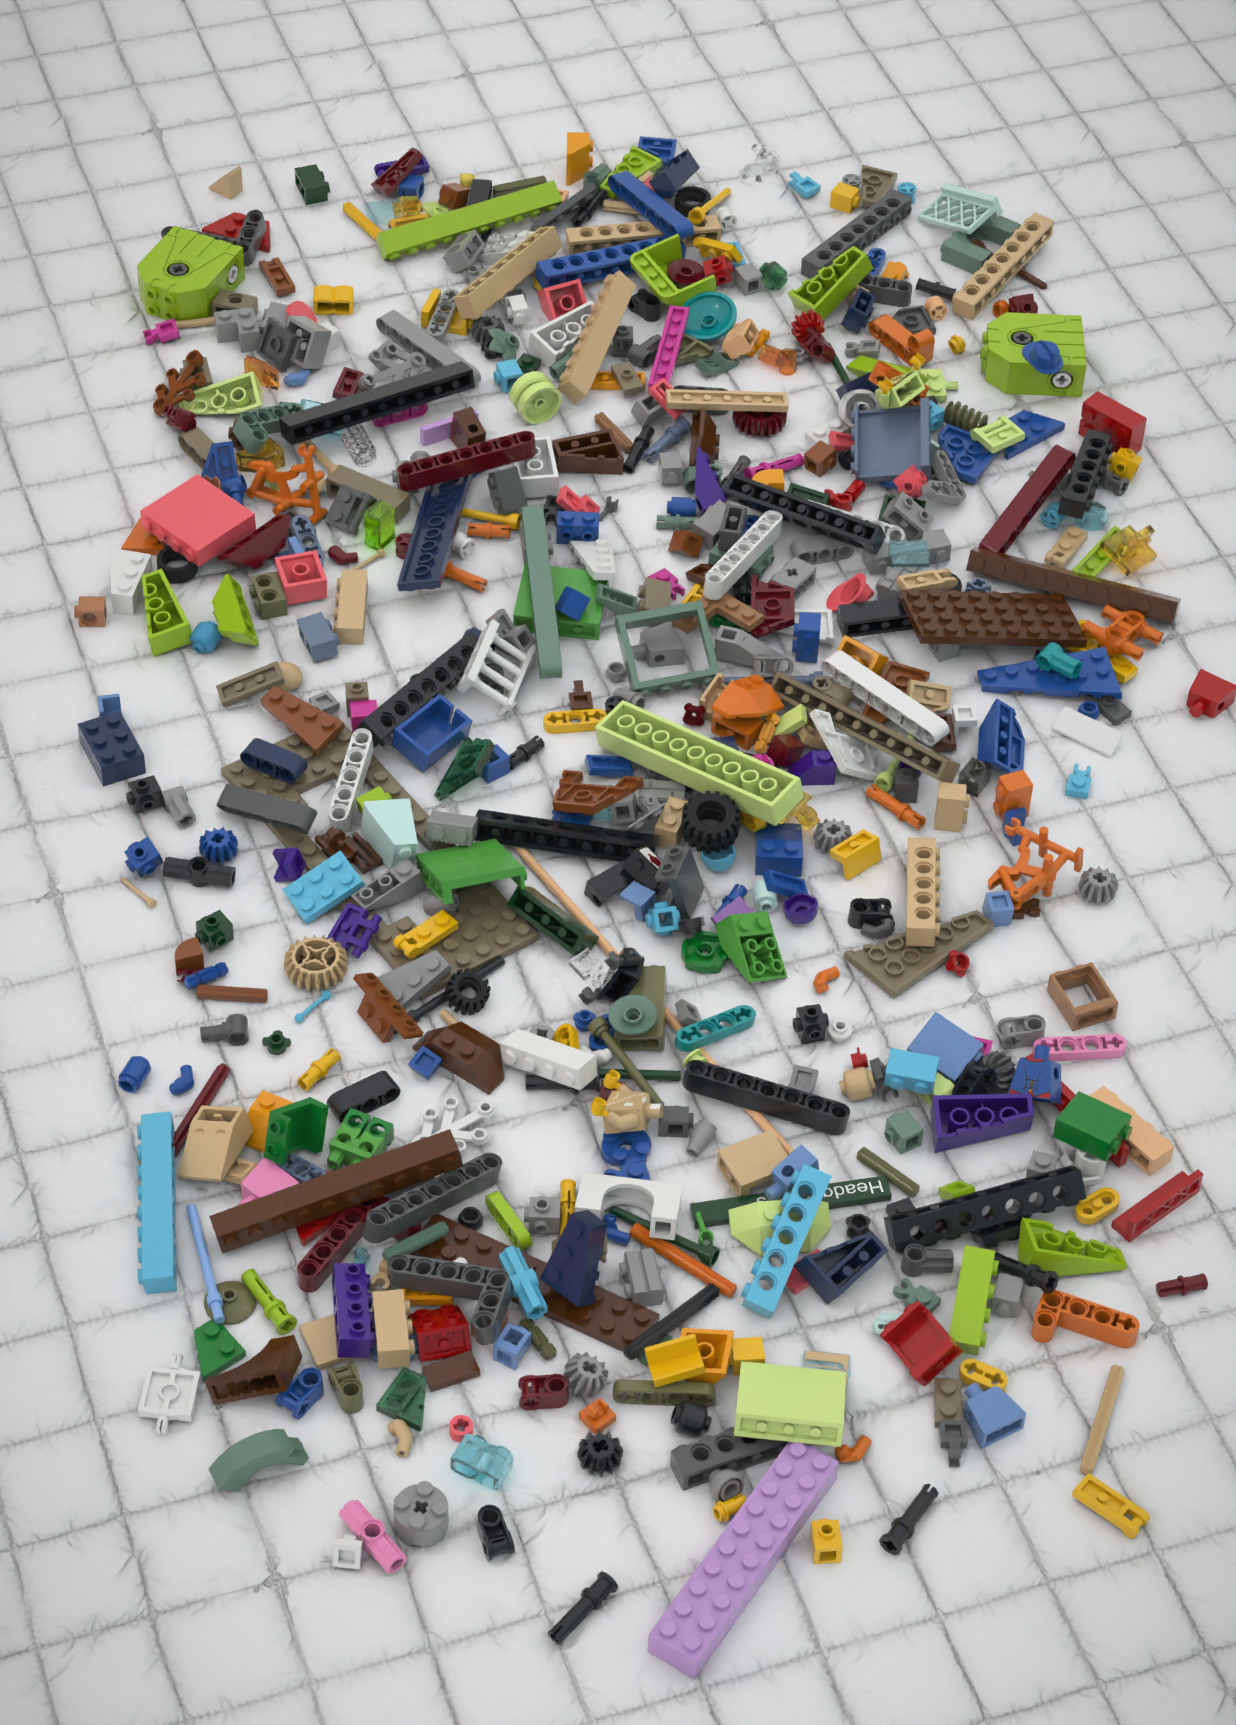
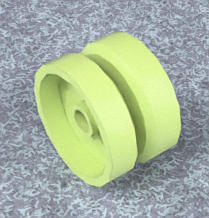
M532 371L522 375L512 385L509 392V400L512 405L519 411L523 419L530 424L546 422L556 414L561 405L562 396L551 383L549 378L539 371Z

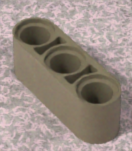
M196 427L180 434L178 442L183 451L203 470L211 444H214V442L201 429Z

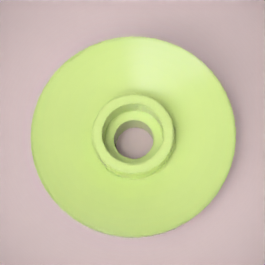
M433 201L425 202L422 205L424 212L428 213L431 217L456 210Z

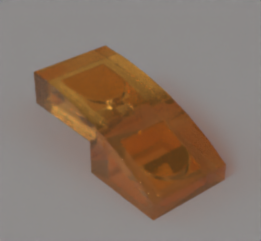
M247 355L244 359L245 373L253 371L259 379L261 386L278 390L279 372L268 363Z

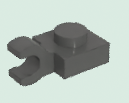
M878 1057L870 1060L873 1078L877 1083L880 1099L883 1102H887L886 1094L890 1091L895 1098L898 1097L899 1092L897 1089L884 1085L887 1064L884 1065Z
M939 1420L940 1448H948L949 1467H960L961 1448L967 1449L968 1444L966 1420Z

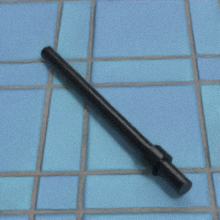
M499 956L477 970L476 975L479 976L481 973L484 977L505 964L504 959ZM460 986L459 992L464 991L469 986ZM443 992L418 1009L410 1010L407 1013L418 1023L421 1017L446 1002V994Z

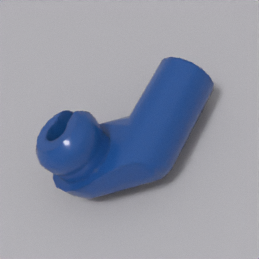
M605 1214L603 1221L607 1223V1239L628 1246L631 1234L618 1230L615 1224L617 1220L615 1215Z

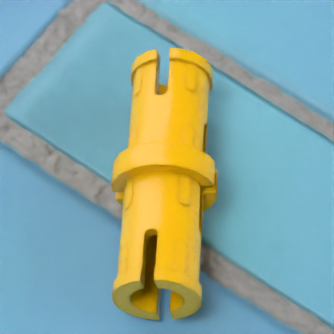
M329 1048L321 1058L314 1060L310 1064V1068L297 1079L298 1085L303 1090L308 1091L319 1079L325 1078L328 1075V1071L341 1060L340 1054L335 1049Z

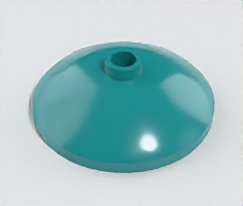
M719 292L697 294L687 300L682 306L690 307V314L684 333L700 341H712L721 338L733 328L737 319V310L734 302L727 295Z

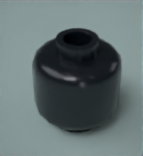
M683 1400L680 1404L675 1405L670 1424L674 1425L675 1432L692 1438H698L703 1431L708 1432L712 1417L708 1416V1409L705 1405Z

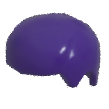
M799 893L792 895L788 900H784L783 912L792 924H809L818 913V902L815 897Z

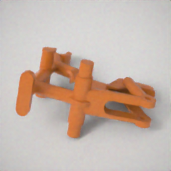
M305 444L300 445L298 453L304 457L305 463L293 465L291 470L286 472H276L273 463L270 461L253 460L250 462L248 468L256 470L257 473L251 486L246 490V495L249 498L257 497L277 504L272 510L275 515H279L295 506L312 508L313 515L309 517L311 524L319 521L328 512L327 508L320 507L317 482L324 478V473L322 471L315 473L312 455L316 452L315 446H309L307 451ZM301 472H306L307 480L300 484V489L291 493L287 481L295 479ZM266 479L268 482H276L280 491L264 486ZM309 489L311 500L302 499L306 495V490Z
M1012 817L1011 825L1014 827L1005 825L1004 832L1008 836L1018 834L1023 837L1018 847L1020 857L1013 868L1004 865L1000 866L989 878L988 889L992 890L996 886L1001 885L1003 891H1009L1014 910H1019L1022 903L1041 889L1043 890L1042 894L1044 897L1052 895L1053 881L1056 879V873L1067 860L1074 862V871L1079 873L1083 867L1084 849L1078 847L1074 853L1048 840L1049 830L1047 827H1041L1038 835L1022 827L1021 821L1018 818ZM1031 841L1039 845L1038 855L1044 858L1042 868L1027 865L1030 859V848L1028 847ZM1048 850L1059 855L1054 862L1053 855L1047 854ZM1021 875L1033 877L1018 889L1013 882L1018 881Z

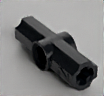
M202 856L193 857L190 860L166 857L164 861V877L189 880L195 887H204L208 884L233 887L235 882L236 867L211 864L208 859Z

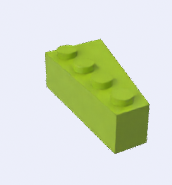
M967 1245L964 1247L949 1335L963 1350L962 1353L978 1356L979 1347H985L987 1332L982 1331L983 1323H989L991 1308L986 1307L987 1299H993L995 1284H990L991 1275L997 1276L999 1261L994 1260V1250Z

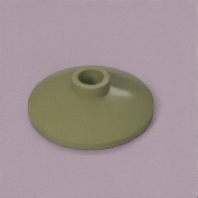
M224 1281L216 1284L224 1303L222 1310L225 1321L221 1324H238L252 1315L256 1307V1298L244 1283ZM207 1293L204 1299V1309L208 1317L212 1319L214 1317L212 1310L208 1308Z

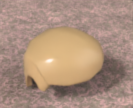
M279 662L285 683L276 687L287 693L298 689L303 680L299 667L289 662Z

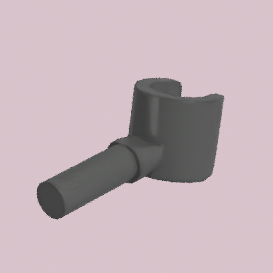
M612 496L606 498L605 508L599 515V521H602L609 512L617 511L619 499L612 502Z

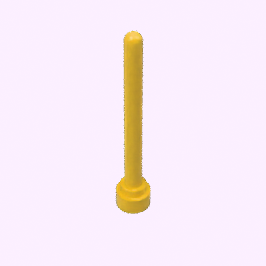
M727 187L701 208H693L688 214L689 220L693 224L701 223L709 210L731 194V189Z
M463 508L461 514L464 517L505 525L510 524L511 530L517 531L522 520L521 514L517 513L505 516Z

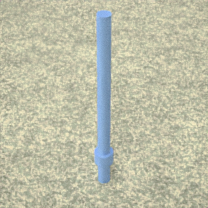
M192 1203L187 1205L186 1209L208 1293L206 1300L208 1308L212 1310L215 1323L221 1324L225 1321L222 1310L224 1303L221 1293L217 1290L196 1204Z

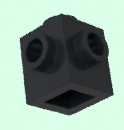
M154 775L128 782L127 802L129 806L133 805L137 814L163 806L162 790Z
M820 1004L796 1008V1018H793L792 1023L801 1045L824 1041L826 1027H829V1019L827 1013H823Z

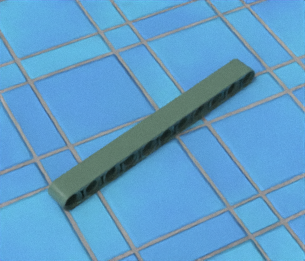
M543 505L521 506L540 679L562 678V661Z

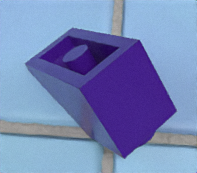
M812 750L788 766V773L799 777L801 786L835 785L836 763L829 750Z

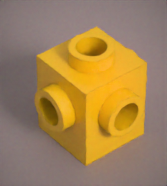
M1121 447L1117 453H1112L1108 461L1111 464L1108 471H1113L1116 476L1121 478L1126 477L1130 482L1135 476L1143 458L1136 455L1133 450Z

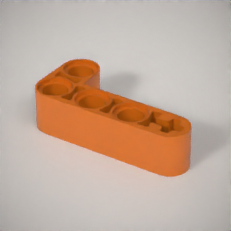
M887 314L868 323L870 334L876 340H880L881 344L910 367L914 365L909 361L917 352L925 358L924 364L933 359L935 338L929 329L912 334Z
M1054 1290L1050 1294H1042L1034 1314L1031 1335L1037 1342L1048 1343L1054 1338L1057 1327H1061L1126 1349L1131 1348L1136 1343L1140 1323L1136 1317Z

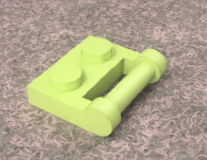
M1001 416L995 422L970 430V437L974 441H979L993 454L1024 440L1025 432L1006 416Z

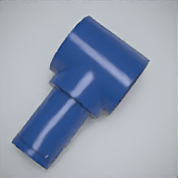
M239 474L222 480L223 492L244 506L243 497L244 493L247 492V484L243 475Z

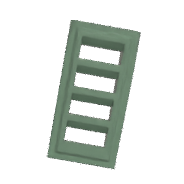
M600 583L597 584L596 601L617 615L637 612L636 596Z

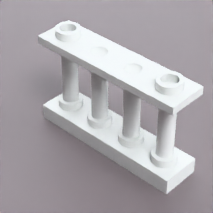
M492 619L479 636L457 690L465 693L470 687L472 689L474 687L501 704L497 715L502 717L506 711L511 712L517 702L514 700L527 668L531 666L535 659L533 653L536 647L532 645L525 653L498 636L499 634L496 631L500 623ZM494 643L520 660L518 666L492 651L490 645ZM484 659H490L513 674L512 681L486 666ZM483 673L506 688V695H502L479 680L480 677L477 675Z

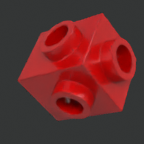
M725 255L702 262L705 276H715L716 287L733 281L732 272H734L732 262L727 261Z

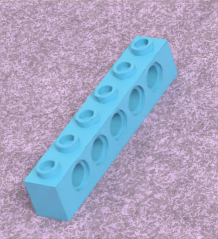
M803 1164L800 1171L795 1169L789 1182L793 1184V1188L790 1193L785 1192L780 1206L784 1207L781 1215L776 1214L770 1228L774 1232L771 1238L766 1236L760 1251L764 1252L761 1261L756 1259L750 1273L754 1275L751 1284L746 1282L740 1296L745 1299L741 1306L770 1319L831 1180V1175L806 1164ZM798 1191H807L810 1195V1198H801L798 1194ZM788 1213H797L800 1217V1221H792L789 1218ZM778 1236H788L791 1243H781ZM769 1258H777L781 1266L773 1267L769 1263ZM759 1281H768L771 1289H762L759 1286Z

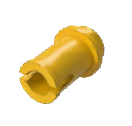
M739 1493L724 1502H716L712 1508L716 1520L719 1522L729 1521L730 1517L735 1515L744 1504L746 1497Z

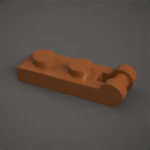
M278 257L272 258L271 261L267 262L265 260L259 261L260 271L264 273L276 296H284L296 292L293 281Z

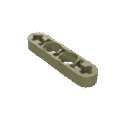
M622 1379L614 1382L612 1397L613 1400L622 1404L675 1406L683 1400H689L709 1407L716 1402V1389L709 1383L673 1382L655 1388L653 1380Z

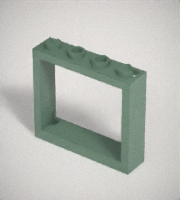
M702 600L616 616L614 624L631 691L640 692L644 697H647L654 692L660 691L663 694L680 687L681 689H690L696 684L708 685L716 674L720 673ZM697 617L710 669L640 682L627 629Z

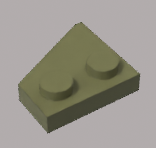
M684 333L675 366L710 357L714 352V348Z

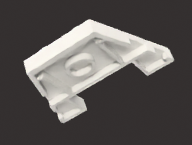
M814 709L809 713L840 772L874 782L880 773L878 749L858 738L836 732L829 712Z

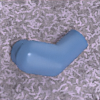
M301 368L299 373H289L284 377V384L286 386H302L308 378L310 370Z

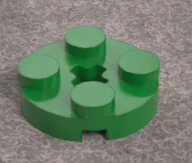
M701 931L694 933V937L690 939L687 937L683 941L681 957L687 970L717 974L726 965L728 955L722 949L716 933ZM703 950H708V954H702Z

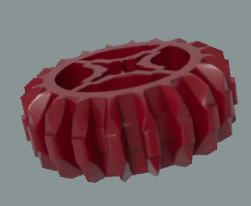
M733 411L732 419L735 427L739 428V432H745L746 436L752 435L753 438L760 436L761 439L763 436L770 438L771 434L777 435V432H781L783 427H785L787 412Z

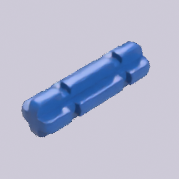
M225 962L215 964V966L200 970L196 974L186 976L184 984L187 989H193L197 985H203L215 980L216 977L225 976L229 972Z

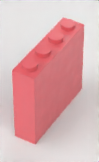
M198 474L140 510L141 525L144 530L155 535L160 541L165 542L174 551L179 552L189 562H193L198 567L256 530L255 514Z

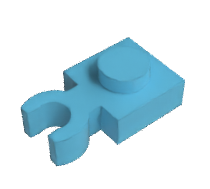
M1075 764L1073 774H1069L1065 795L1087 800L1092 779L1090 778L1091 767L1087 766L1086 771H1080L1078 769L1079 764Z

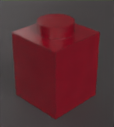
M791 734L774 735L766 754L778 765L790 766L801 758L806 745Z

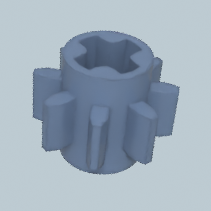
M974 578L971 582H967L965 592L978 591L990 593L992 586L987 585V581L983 578Z

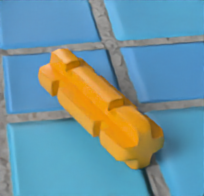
M761 329L759 331L760 333L749 353L744 354L745 356L752 357L770 338L769 330Z
M772 713L766 717L765 722L767 723L763 724L757 738L759 741H756L753 750L758 754H765L768 749L767 744H770L776 730L775 726H778L780 717L777 714Z

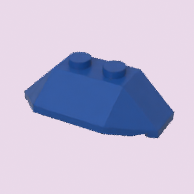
M996 699L979 728L977 760L996 771L1009 774L1024 768L1025 739L1020 724L1015 718V710L1001 700Z

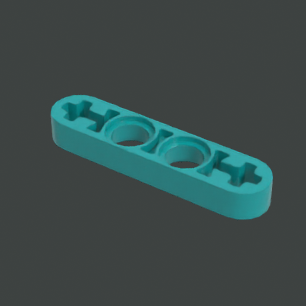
M740 1005L681 1028L676 1033L674 1045L680 1051L690 1052L753 1026L756 1012L748 1005ZM720 1022H727V1023H729L731 1026H730V1027H724V1026H721L719 1023H720ZM700 1030H708L712 1034L705 1035Z

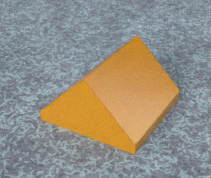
M682 1328L680 1337L695 1334L706 1371L704 1374L684 1380L714 1385L725 1378L734 1331Z

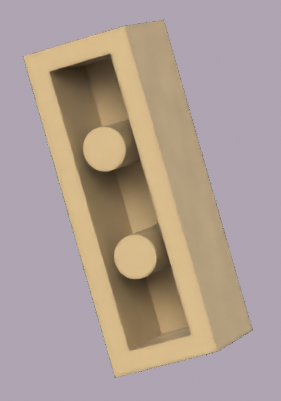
M403 1289L372 1292L378 1369L409 1367L410 1356L415 1355L414 1339L409 1340L408 1335H413L412 1319H406V1315H411L410 1300L404 1299Z

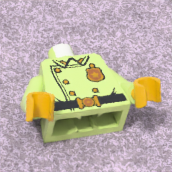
M918 352L909 361L914 365L909 373L896 376L890 380L885 377L882 382L879 381L877 383L879 388L875 390V397L883 409L902 407L925 389L920 378V367L924 364L925 358Z

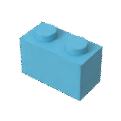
M891 1048L884 1085L890 1086L893 1089L912 1090L918 1094H933L939 1057Z

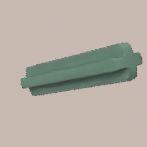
M440 1221L385 1248L382 1256L387 1262L392 1255L410 1254L446 1236L449 1228L444 1221Z

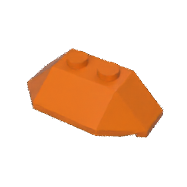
M751 675L731 681L713 703L711 710L728 719H735L736 716L754 718L784 709V705L770 684L764 682V679L758 675Z

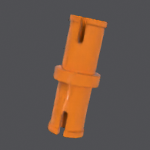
M487 522V524L468 523V536H483L487 539L492 537L510 538L511 536L509 534L511 533L510 524L498 525L492 524V522Z

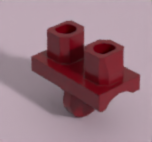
M169 404L163 410L162 415L168 419L166 422L168 426L184 433L196 428L197 423L194 419L196 415L193 412L180 407L174 408Z

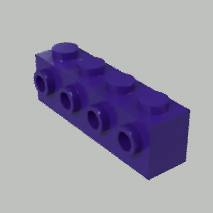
M334 1263L331 1282L337 1357L369 1358L370 1347H375V1331H371L374 1324V1313L369 1312V1309L372 1308V1293H367V1290H370V1274H366L365 1264Z

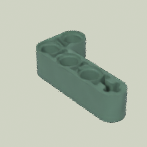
M290 402L244 411L233 426V433L248 453L257 455L266 443L268 434L281 432L279 417L304 410V408L298 403Z

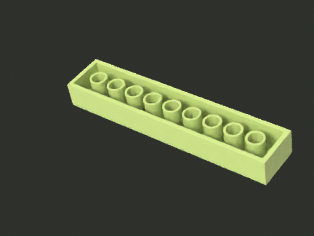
M624 700L595 726L599 747L705 794V791H710V793L718 791L722 796L726 794L729 796V800L733 799L736 802L735 806H738L739 810L774 826L804 798L799 777Z

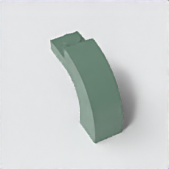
M272 1429L253 1434L235 1443L224 1451L208 1470L218 1490L240 1491L254 1474L266 1467L276 1464L304 1465L309 1457L299 1438L288 1437L284 1429Z

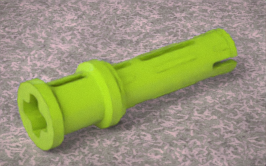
M254 1269L246 1270L241 1275V1280L264 1308V1316L267 1320H271L274 1323L275 1330L279 1335L290 1333L296 1327L297 1319L294 1315H290L287 1312L283 1301L273 1296Z

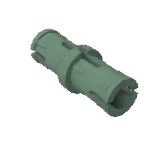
M676 514V516L657 515V521L664 522H657L656 528H674L675 531H679V529H693L692 523L698 517H682L680 514Z

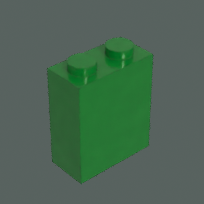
M1078 1091L1056 1118L1053 1137L1106 1162L1112 1154H1117L1122 1141L1128 1140L1133 1130V1127L1130 1126L1132 1115Z

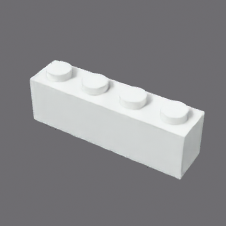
M516 1029L500 1042L502 1063L574 1089L582 1090L598 1076L596 1055L521 1029Z

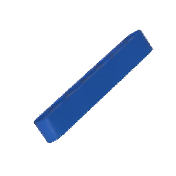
M623 171L608 177V185L612 192L668 238L678 234L680 240L694 235L693 225L687 218L629 171Z

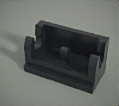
M624 860L587 881L584 894L597 907L601 906V902H604L606 898L628 887L633 881L638 882L622 867V864L625 862Z

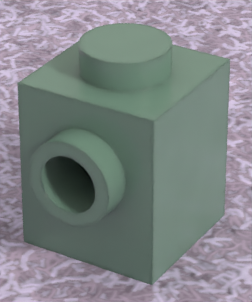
M905 1110L901 1113H895L886 1119L884 1136L887 1142L892 1144L900 1154H904L922 1145L924 1130L910 1112Z

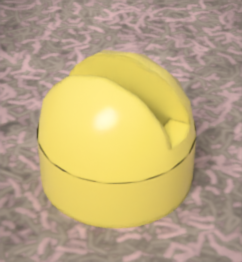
M470 173L460 174V184L470 188L475 175Z

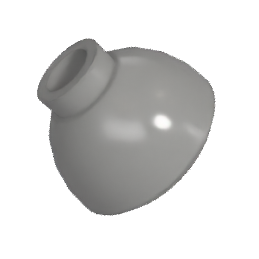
M715 1469L709 1476V1490L715 1503L718 1501L724 1502L742 1493L744 1489V1477L737 1471Z

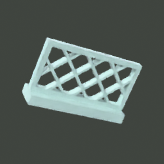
M945 183L940 187L942 193L921 211L917 217L918 220L971 234L991 215L998 217L1003 211L996 196Z

